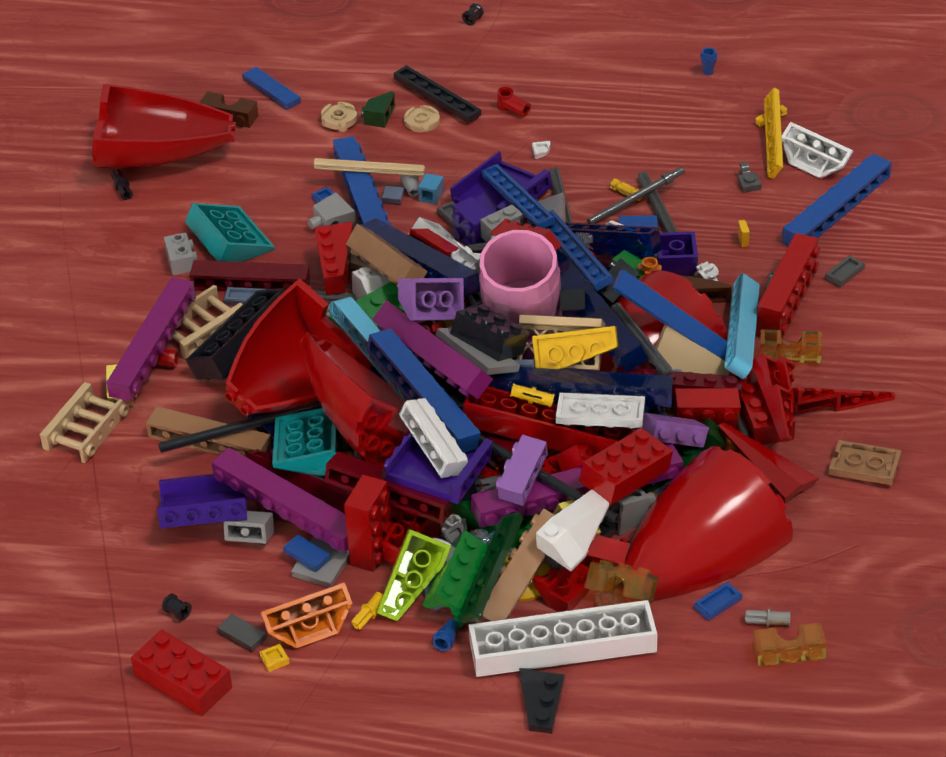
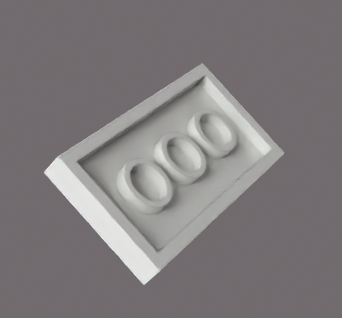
M560 393L556 412V424L642 428L645 397Z

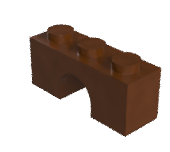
M207 91L199 102L233 114L232 122H236V126L250 128L258 117L257 101L240 98L235 104L226 105L224 94Z

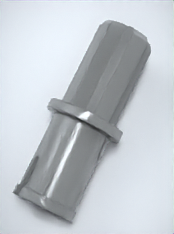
M767 609V611L746 610L745 622L767 624V627L769 625L790 626V612L770 611V609Z

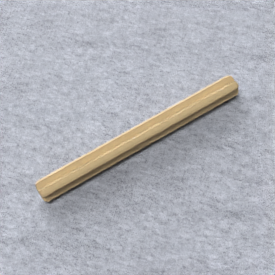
M314 159V169L413 176H424L425 166L417 164Z

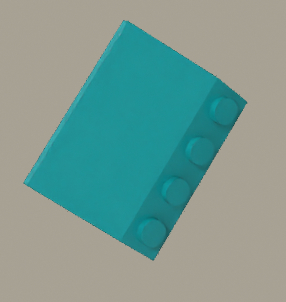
M192 203L185 223L216 261L244 262L274 250L275 246L240 206Z
M323 408L275 418L273 468L325 476L326 463L338 451L342 452L343 436L325 414Z

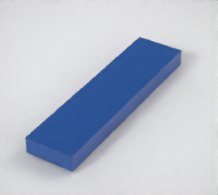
M254 67L242 74L245 81L285 109H289L301 102L300 96L258 67Z

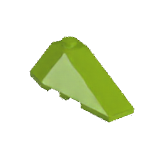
M408 529L377 613L398 621L419 594L427 587L429 582L443 568L451 546Z

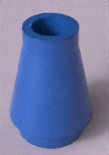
M704 48L700 53L703 73L705 75H712L714 73L718 57L714 48Z
M447 620L433 635V645L440 651L451 649L454 646L459 624L455 620Z

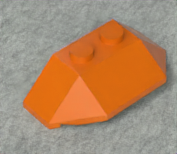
M344 582L262 611L260 614L269 635L298 649L337 635L353 603Z

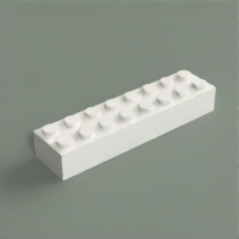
M648 600L469 624V640L476 677L519 671V668L531 670L657 652V630Z

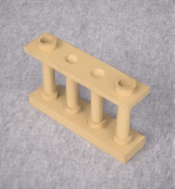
M215 285L197 295L195 301L189 306L188 313L181 319L180 326L184 325L194 333L187 337H184L176 330L173 333L172 338L180 344L181 357L187 359L243 304L239 303L230 308L218 299L217 286ZM213 305L222 311L223 314L215 318L205 310ZM199 315L209 323L199 327L190 319Z
M84 382L40 433L42 448L51 451L58 443L79 450L81 462L86 463L121 419L128 414V402L119 399L114 403L96 397L93 394L92 385ZM94 404L109 409V412L103 416L85 409L89 405ZM83 417L99 424L94 429L74 422L78 418ZM71 430L88 437L82 443L63 435Z

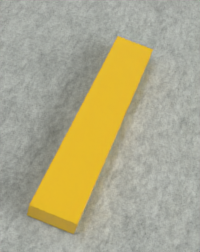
M773 88L764 99L767 175L772 179L783 168L779 89Z

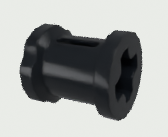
M473 3L468 11L463 12V21L467 25L475 24L476 19L484 14L482 6Z
M171 593L165 597L162 603V610L167 613L171 612L175 615L176 619L183 621L191 613L192 605L189 602L179 600L177 595Z

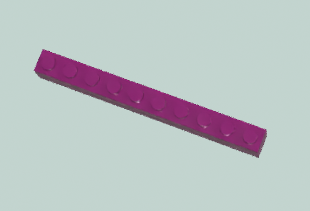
M673 443L666 445L673 450L669 470L645 485L674 479L682 470L683 460ZM582 467L551 474L583 494L590 491L579 482ZM536 479L524 506L499 499L498 489H492L471 495V511L479 527L482 528L499 523L504 515L519 512L523 517L542 512L543 509L547 511L554 510L559 503L572 499Z

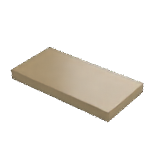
M663 327L655 347L672 369H678L682 372L729 375L730 371L725 369V361L671 327Z

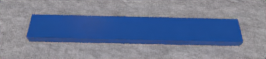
M498 164L481 171L482 177L511 205L515 206L534 227L546 228L556 223L554 216Z
M554 210L549 211L554 216L556 223L545 229L551 230L562 244L560 250L592 287L598 291L614 282L612 275Z
M619 271L612 287L613 290L664 325L671 327L725 361L726 340L627 271Z

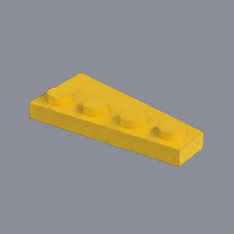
M616 326L532 336L536 377L546 376L618 348Z

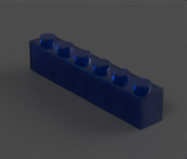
M565 222L589 251L594 252L595 255L609 254L610 256H617L625 250L634 256L646 258L654 257L655 254L662 250L659 227Z

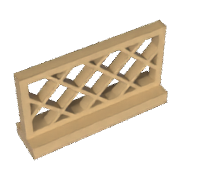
M520 315L519 324L523 326V329L535 331L537 335H545L548 332H570L605 327V322L602 319L535 315ZM531 341L529 344L528 342H526L527 346L525 347L523 354L529 348L534 353V349L532 348L533 341ZM601 354L595 356V365H585L582 361V365L574 364L564 369L600 371ZM523 355L517 356V360H522Z

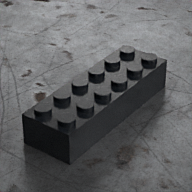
M284 288L257 290L186 359L197 380L224 379L228 377L243 340L257 319L285 291Z

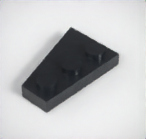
M519 668L529 731L552 734L565 674Z

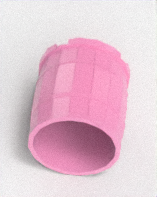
M511 230L501 233L490 240L480 255L479 282L482 304L490 307L491 311L506 316V319L512 323L518 324L520 315L562 317L563 312L560 308V268L552 243L544 236L529 230ZM527 330L530 332L529 334L535 333V331Z

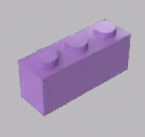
M644 413L642 429L660 442L703 448L709 430L708 426L693 419Z
M522 435L519 442H515L511 459H507L503 476H499L497 479L496 489H498L499 499L524 506L548 455L547 442Z

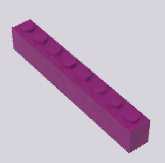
M171 277L107 380L109 397L132 402L136 394H139L143 382L148 379L149 372L152 367L156 366L157 359L160 354H163L166 344L172 339L175 329L180 326L181 319L188 313L189 306L196 299L197 292L194 289L193 281Z
M387 300L373 317L372 321L378 324L377 327L380 331L391 328L400 337L405 346L412 350V354L419 361L424 359L422 364L431 370L435 367L434 373L442 379H445L447 376L446 382L454 388H457L459 385L458 391L466 397L472 395L479 399L493 380L484 371L420 324L409 320L405 313Z
M229 447L211 462L213 476L217 481L227 484L234 491H239L247 496L251 501H256L263 505L265 509L275 512L282 519L292 522L301 530L304 529L316 539H321L328 543L333 549H338L343 553L348 551L344 513Z

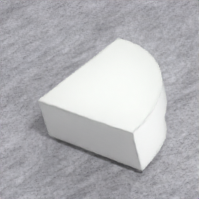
M550 141L532 143L535 159L542 158L549 153Z

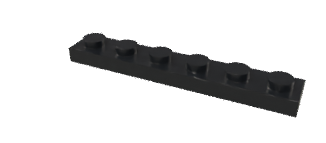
M406 65L394 72L395 80L465 122L470 123L481 116L480 108Z

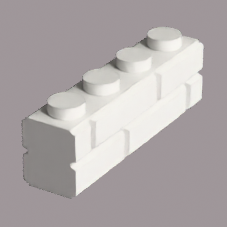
M426 398L406 401L399 416L440 477L458 476L468 463L467 456L461 451L455 438L450 435L444 422L439 419L435 409L430 406Z

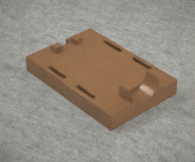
M839 440L835 449V457L832 458L829 467V475L893 485L896 471L899 470L902 450Z

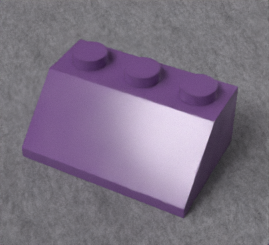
M463 278L398 279V300L411 321L454 320L456 312L464 310Z

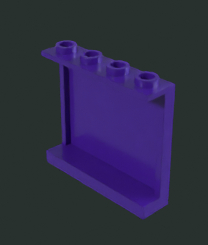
M498 151L450 187L451 199L455 204L472 197L490 214H493L511 204L482 177V170L498 164L535 200L552 187L551 173L544 169L535 175L502 162L501 152Z
M410 432L408 436H404L401 445L395 448L391 458L386 459L384 464V470L386 471L385 480L459 504L491 459L493 441L485 438L477 449L465 452L468 463L458 476L441 478Z
M213 474L159 480L161 497L160 507H157L160 529L247 519V496L239 491H234L227 484L217 481Z

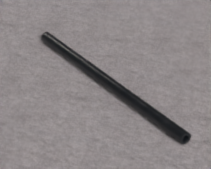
M318 400L302 407L272 412L158 443L159 450L163 453L275 423L276 417L322 408Z
M480 434V438H479V442H478V445H479V446L482 444V442H483L484 439L486 438L485 436H483V435H481V434ZM493 442L492 454L504 461L511 459L513 455L511 451ZM542 469L536 478L573 501L585 495ZM608 508L604 519L616 524L620 519V515Z

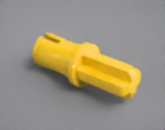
M376 592L367 604L361 606V611L351 621L355 629H362L371 618L373 619L377 616V610L383 596L382 593Z

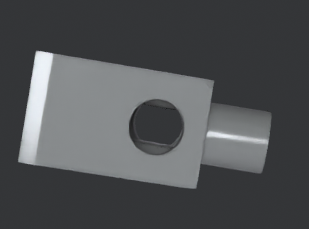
M337 193L313 206L314 217L307 220L311 230L315 229L314 227L353 222V227L356 226L355 211Z
M639 488L609 506V509L620 515V519L616 524L611 523L616 527L615 533L618 536L640 524L649 510V506L656 499L652 492L646 494Z

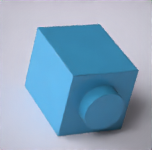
M425 174L418 186L420 202L438 204L444 193V176Z

